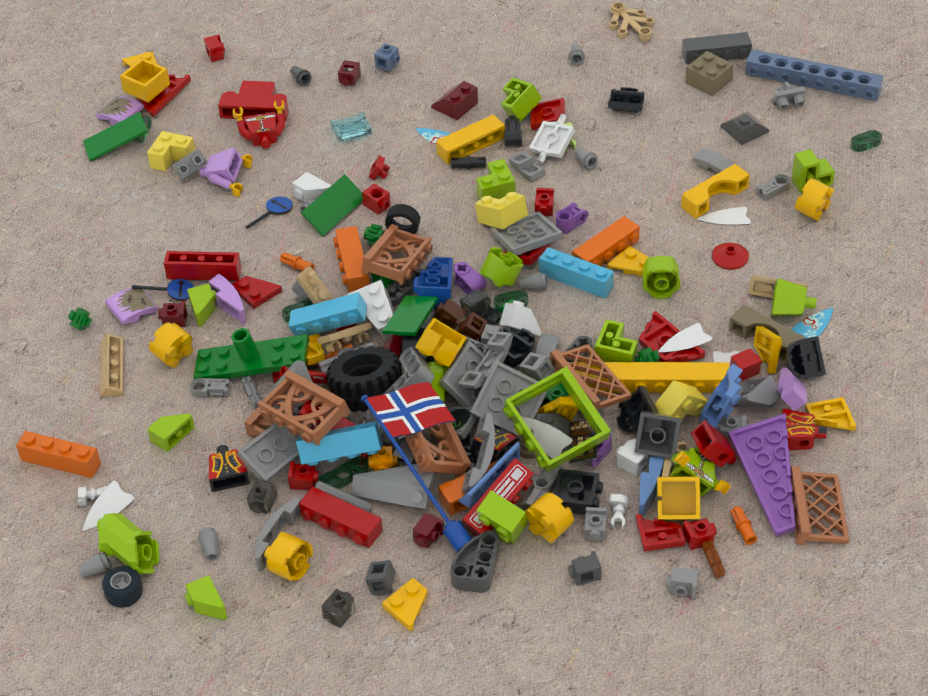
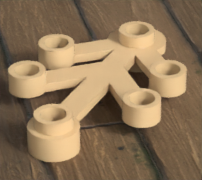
M622 2L612 4L610 12L613 16L609 21L610 30L618 29V19L621 17L623 21L620 29H618L619 38L624 39L627 37V28L630 25L639 33L641 41L646 42L650 40L654 18H645L644 9L626 8ZM638 23H645L646 27H641Z

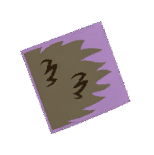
M116 96L95 115L98 120H109L113 126L138 113L144 106L134 99Z
M129 288L105 300V304L122 324L139 322L140 315L157 312V305L143 289Z

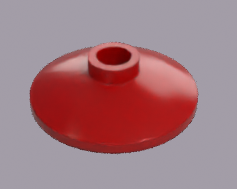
M722 243L712 251L713 262L723 269H739L746 265L749 259V253L746 248L737 243Z

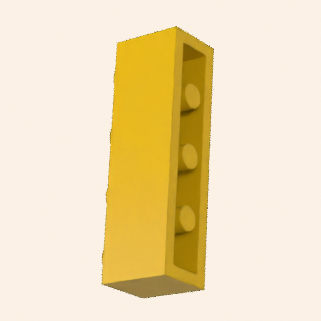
M493 114L436 140L437 154L449 165L451 164V157H466L505 139V125Z

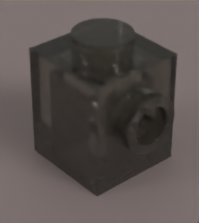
M478 289L459 299L461 308L466 311L464 315L466 317L472 311L480 317L492 312L489 296Z
M255 479L246 498L249 509L255 513L269 514L278 495L275 484Z
M336 588L321 606L323 619L341 628L355 612L353 596Z

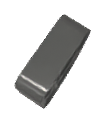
M483 532L465 544L457 553L451 565V584L454 588L479 593L487 592L490 589L499 555V537L495 532Z

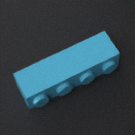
M549 247L539 258V272L546 273L548 278L606 298L614 286V271Z
M357 292L291 310L289 328L295 336L305 334L310 336L363 322L366 317L367 304L360 293Z
M378 421L330 430L320 440L318 446L311 442L309 444L306 443L301 436L296 440L301 465L308 464V466L319 464L323 460L334 462L339 460V457L344 456L354 458L359 456L360 453H367V455L375 454L381 450L383 445Z

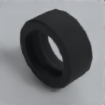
M396 204L388 210L385 226L388 229L391 224L398 226L399 230L416 234L421 217L415 208L405 204ZM404 217L412 224L403 225L396 222L393 218Z

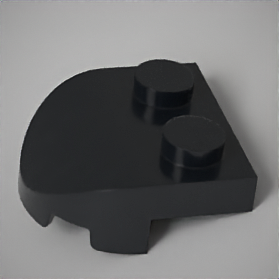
M621 87L620 90L612 89L608 108H612L613 111H622L624 109L632 113H638L643 109L645 92H638V89Z
M513 327L503 328V332L512 333L513 335L505 360L515 365L524 361L530 352H534L535 336L532 332L524 328L521 331L513 330Z
M818 336L793 341L787 347V367L796 378L805 379L826 374Z
M639 386L632 394L631 399L619 403L618 407L621 410L620 417H617V423L621 430L637 434L642 411L659 413L645 387Z

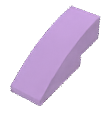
M220 274L208 281L211 290L216 292L218 307L241 323H246L241 298L233 285Z
M782 368L777 391L781 394V398L795 411L806 404L807 392L805 386L789 369Z

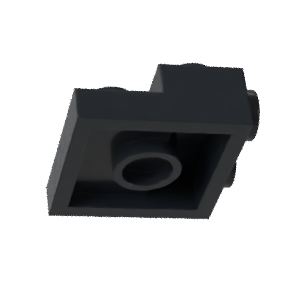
M559 469L553 494L563 500L561 503L563 507L572 508V513L586 515V507L599 508L600 499L597 498V495L603 492V482H600L599 473Z

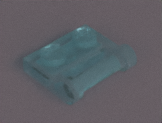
M363 112L337 121L336 119L330 120L331 128L334 130L339 142L372 134L371 127Z

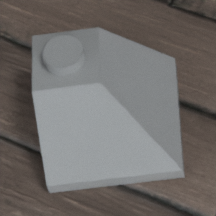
M772 375L747 379L740 385L742 389L739 392L741 398L735 406L758 408L767 406L769 408L777 404V399L781 397V394L777 391L778 385Z

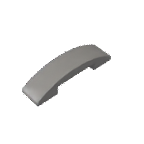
M495 331L487 342L488 352L474 371H466L458 382L459 387L476 389L484 385L495 361L504 362L512 342V333Z
M488 412L479 420L475 437L483 440L476 467L471 468L465 474L461 489L463 493L467 492L483 477L493 456L495 428L492 415Z
M297 497L280 507L263 526L255 546L257 570L262 571L267 564V558L264 556L265 550L272 544L284 525L287 523L293 526L301 516L299 508L301 498Z

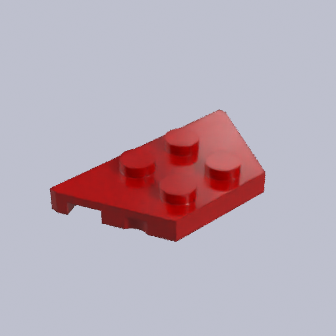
M169 74L170 85L149 103L137 97L136 99L154 117L191 81L190 75H185L184 78H176L174 74Z
M654 311L651 321L647 323L645 331L639 337V344L643 348L651 347L653 351H659L680 330L657 311ZM699 346L679 351L658 352L660 362L697 360L704 358L706 353Z

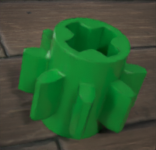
M371 224V227H366L364 239L368 240V245L373 246L385 232L382 230L383 226Z
M77 307L76 311L71 309L68 319L71 320L70 325L79 330H83L84 326L88 328L92 321V318L89 317L90 312L80 307Z
M647 347L637 351L638 356L635 358V361L657 362L656 360H659L660 356L657 350L653 351L651 347Z

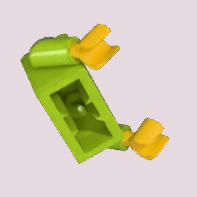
M698 447L690 448L688 451L682 450L671 457V461L676 465L670 476H699L700 497L711 489L720 491L724 495L730 489L731 485L722 479L720 481L717 480L715 463L704 457Z

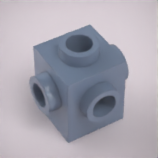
M384 43L377 49L374 54L375 67L390 72L400 61L398 47Z

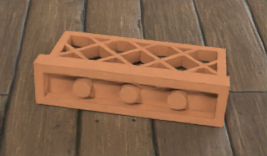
M589 344L562 353L558 350L550 352L549 360L555 368L553 373L567 366L597 411L631 399L632 394ZM587 352L590 358L580 356L579 354ZM566 358L573 359L575 362H567ZM577 361L588 363V367L576 363ZM590 365L599 366L601 371L590 368ZM575 370L585 372L586 374L585 376L579 375ZM588 373L599 376V379L590 378L587 375ZM601 377L610 379L612 383L601 381ZM586 383L597 385L596 389L590 388ZM598 387L608 388L610 392L598 390ZM612 390L619 391L622 395L613 394ZM596 395L608 399L600 402V399Z
M791 466L796 545H805L806 541L848 544L849 536L838 474L802 472L800 467ZM803 479H809L814 484L812 486H808L805 482H803ZM823 481H833V487L829 488ZM818 486L822 490H824L825 493L821 496L814 490V488ZM809 493L817 500L812 503L806 498V495ZM830 495L836 500V503L831 504L825 498ZM821 502L828 509L823 512L816 505ZM811 509L819 515L816 520L808 514ZM831 511L839 516L837 521L828 516ZM822 519L831 524L828 529L819 523ZM815 526L822 534H812L811 528ZM836 528L842 533V536H835L830 531Z

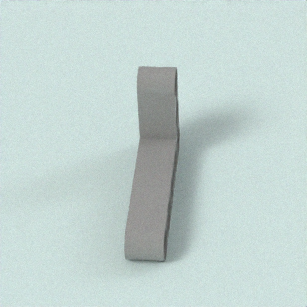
M409 347L401 354L399 360L406 372L384 394L412 384L429 382L431 384L434 374L426 360L413 348ZM368 409L354 424L360 425L377 420L370 409Z

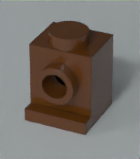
M449 298L444 303L440 302L434 309L436 312L434 317L453 330L460 324L466 313L464 309Z
M472 311L460 323L457 332L477 340L482 336L488 321Z

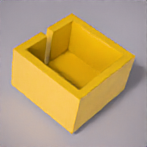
M144 58L138 60L120 75L123 91L148 103L170 85L167 68L157 64L154 65L153 62Z
M433 318L415 348L419 349L418 351L424 356H433L439 365L450 367L467 337Z
M699 476L657 477L658 496H662V499H658V519H700Z

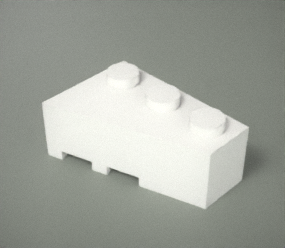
M379 280L348 293L347 295L360 293L367 304L365 320L371 322L372 328L384 341H387L391 334H383L382 330L394 314V309L383 282Z

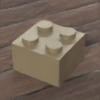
M706 51L686 67L685 83L713 96L732 81L734 64Z

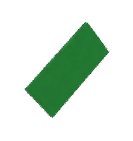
M138 112L83 140L88 159L91 162L148 133L141 112Z
M344 174L305 208L301 214L323 237L363 201L362 192Z
M406 295L382 330V333L416 336L437 303L438 297Z

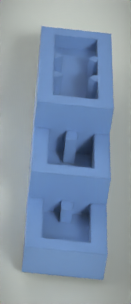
M649 457V473L641 472L639 514L642 515V518L657 494V477H662L664 457Z

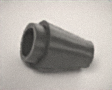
M297 66L291 68L290 73L299 85H308L311 82L312 77L308 70Z

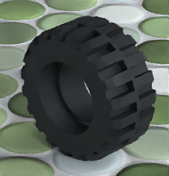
M369 346L367 348L359 347L356 350L352 349L346 354L339 355L338 359L335 358L329 365L326 378L330 392L344 399L351 412H365L369 408L364 401H361V397L363 395L368 397L383 395L403 374L400 360L394 352L380 346L378 348Z

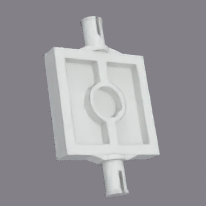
M560 114L556 122H542L529 147L531 152L540 154L536 161L538 164L542 165L547 156L562 158L575 132L574 127L564 124L567 119L565 114Z

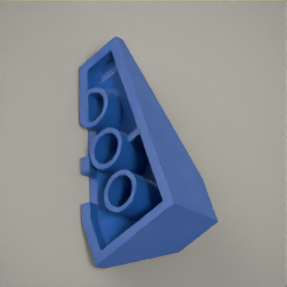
M434 257L427 264V269L422 270L420 276L414 279L413 291L418 296L438 297V301L433 309L440 302L444 303L448 298L451 299L453 258Z

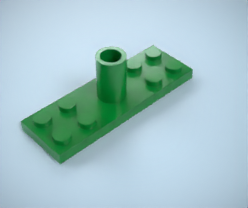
M237 329L231 335L234 345L198 349L193 379H227L281 371L282 366L290 367L297 360L304 361L306 365L309 337L305 334L254 342L248 329Z

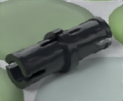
M486 156L451 157V169L486 168Z

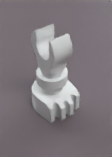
M108 486L97 490L91 488L88 491L87 487H78V505L86 506L87 499L95 500Z
M611 494L609 505H611L614 514L611 518V528L614 530V524L620 522L623 530L625 528L623 515L628 507V497L622 494Z

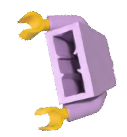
M233 147L211 155L207 165L201 167L199 172L201 177H207L212 184L220 185L226 189L230 188L233 195L239 197L240 191L243 192V186L241 183L232 184V182L236 180L242 161L245 168L252 166V156L250 154L241 156Z

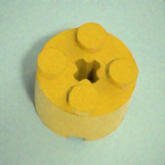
M811 178L803 187L802 191L804 192L801 197L798 196L795 210L819 221L823 214L822 211L828 210L831 204L829 199L833 196L835 189Z
M168 322L162 325L154 333L156 337L154 341L150 340L149 351L171 368H175L179 364L180 359L184 356H190L193 352V347H191L193 343L192 336L174 322L173 324Z
M549 492L542 495L525 510L530 524L529 530L536 536L539 534L549 543H553L573 524L574 517L569 507L565 509L562 506L563 500Z
M281 532L272 546L267 547L264 556L267 558V568L270 572L287 580L298 581L306 574L310 567V564L307 562L309 557H313V547L305 540L289 533Z

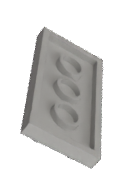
M295 407L293 408V416H298L300 410ZM274 423L240 449L237 456L263 483H266L290 464L291 461L299 457L296 444L299 435L295 436L287 428H281Z

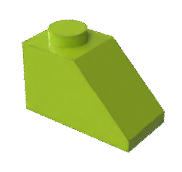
M209 283L187 289L198 327L203 326L216 309L214 302L217 301L216 292L211 290Z
M188 413L162 416L156 422H153L147 430L150 442L168 452L188 435L195 426L192 415Z
M209 575L185 585L187 594H184L188 606L192 605L196 613L222 620L227 619L225 606Z

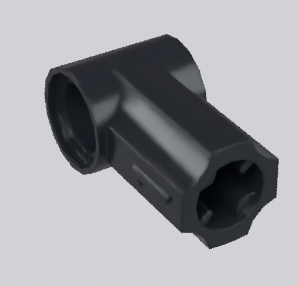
M509 116L505 119V146L522 145L520 119L516 118V116Z

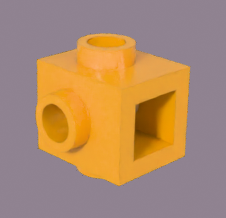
M382 446L378 453L368 456L369 468H373L374 471L398 466L397 458L393 455L392 446Z

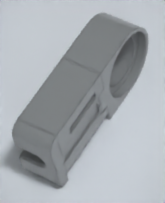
M778 174L770 178L769 182L761 186L757 185L756 194L764 201H767L788 190L790 178L785 174ZM783 181L785 182V184H779L777 182Z
M198 378L190 383L192 395L196 398H208L209 396H225V398H228L230 382L229 379ZM197 386H204L202 390H195Z

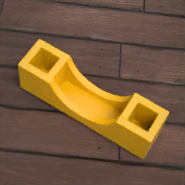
M733 164L706 181L699 183L694 188L685 191L682 194L681 208L696 219L709 211L711 196L718 193L737 195L749 188L750 174L738 165Z

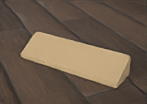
M105 333L101 340L100 397L123 395L124 338Z

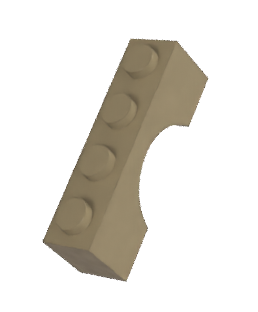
M742 305L730 317L729 331L744 339L755 336L756 326H763L781 337L782 347L779 352V358L785 361L786 350L789 344L806 338L745 305Z

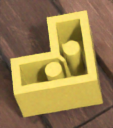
M162 131L147 152L150 168L167 171L173 160L179 161L195 150L193 137Z
M509 192L501 199L484 196L475 203L478 223L499 229H505L528 215L525 195L517 194L516 192Z
M673 380L657 400L655 406L660 414L683 419L686 414L698 417L708 400L695 387Z

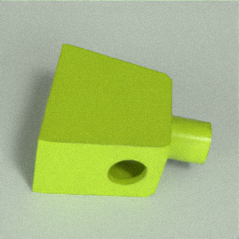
M777 278L774 286L770 316H802L804 308L815 309L817 298L806 297V287Z

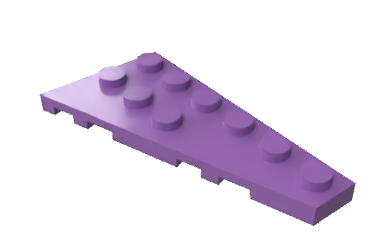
M786 414L729 431V439L775 537L795 531Z

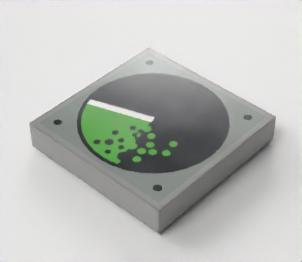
M447 407L456 421L452 422V425L459 439L464 440L478 418L469 414L472 407ZM430 433L432 439H437L436 436Z

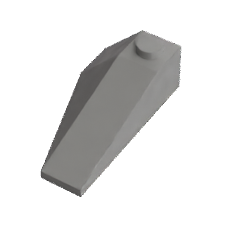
M412 464L433 494L435 472L423 474L417 464ZM408 465L353 475L351 495L423 509L431 507V499Z

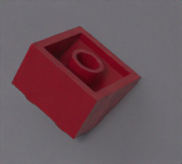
M463 81L448 90L431 105V108L455 120H459L478 103V88Z

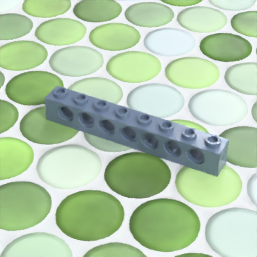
M753 49L746 61L745 71L746 75L788 82L790 84L877 101L879 98L884 77L883 75Z

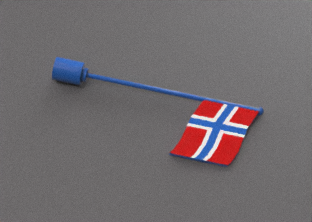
M429 382L412 384L384 395L373 397L363 395L361 401L366 403L447 524L444 526L445 530L443 533L456 553H458L465 544L472 540V537L461 521L449 520L394 439L395 437L418 433L438 424L456 422Z

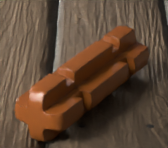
M704 541L702 549L706 554L705 556L710 568L713 569L714 577H723L725 575V568L721 564L722 561L713 541Z

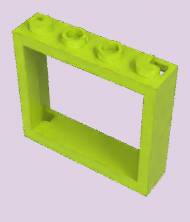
M567 366L505 399L504 414L508 419H512L516 432L525 439L527 449L530 452L533 451L537 464L540 468H544L547 473L609 439L611 430ZM562 383L596 435L550 460L516 410V407Z

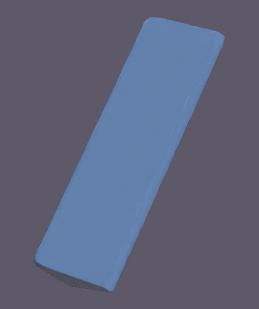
M517 442L510 447L483 477L459 499V502L472 508L513 459L518 460L520 458V443Z

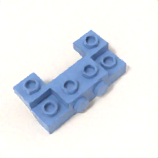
M735 364L729 367L725 377L715 388L700 413L702 414L699 418L700 423L706 420L716 429L724 416L728 418L734 409L731 405L735 406L741 398L739 395L742 386L739 385L742 380L739 378L743 371Z

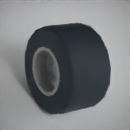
M119 566L109 570L102 580L105 598L114 607H129L135 604L143 593V586L138 572L128 566Z

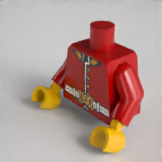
M283 100L281 107H277L276 101L274 102L277 114L276 112L248 116L244 117V120L242 119L243 109L239 107L240 114H236L233 109V117L238 120L236 123L240 135L246 140L251 141L253 146H261L264 149L269 148L272 143H276L277 136H280L285 129V117L282 112L285 109Z

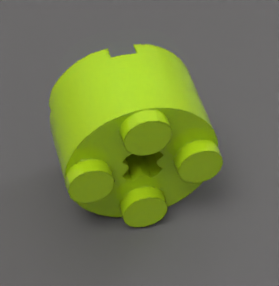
M490 248L479 273L484 277L492 279L493 284L498 287H503V285L513 286L523 267V261L512 252H501L502 248Z
M655 256L648 257L642 267L643 289L651 294V297L665 299L671 297L672 293L679 290L681 285L679 266L674 257Z

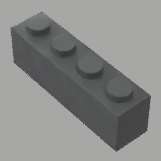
M748 32L682 40V54L686 64H691L706 51L724 60L748 58L752 49Z

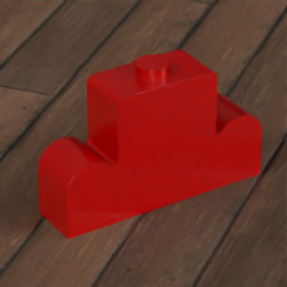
M245 80L242 81L238 94L233 91H227L221 95L218 104L220 118L235 119L233 117V109L236 114H240L239 107L243 109L242 119L248 116L276 112L277 114L274 102L276 101L277 107H281L283 100L285 109L282 112L286 121L289 113L287 97L284 94H276L275 82Z

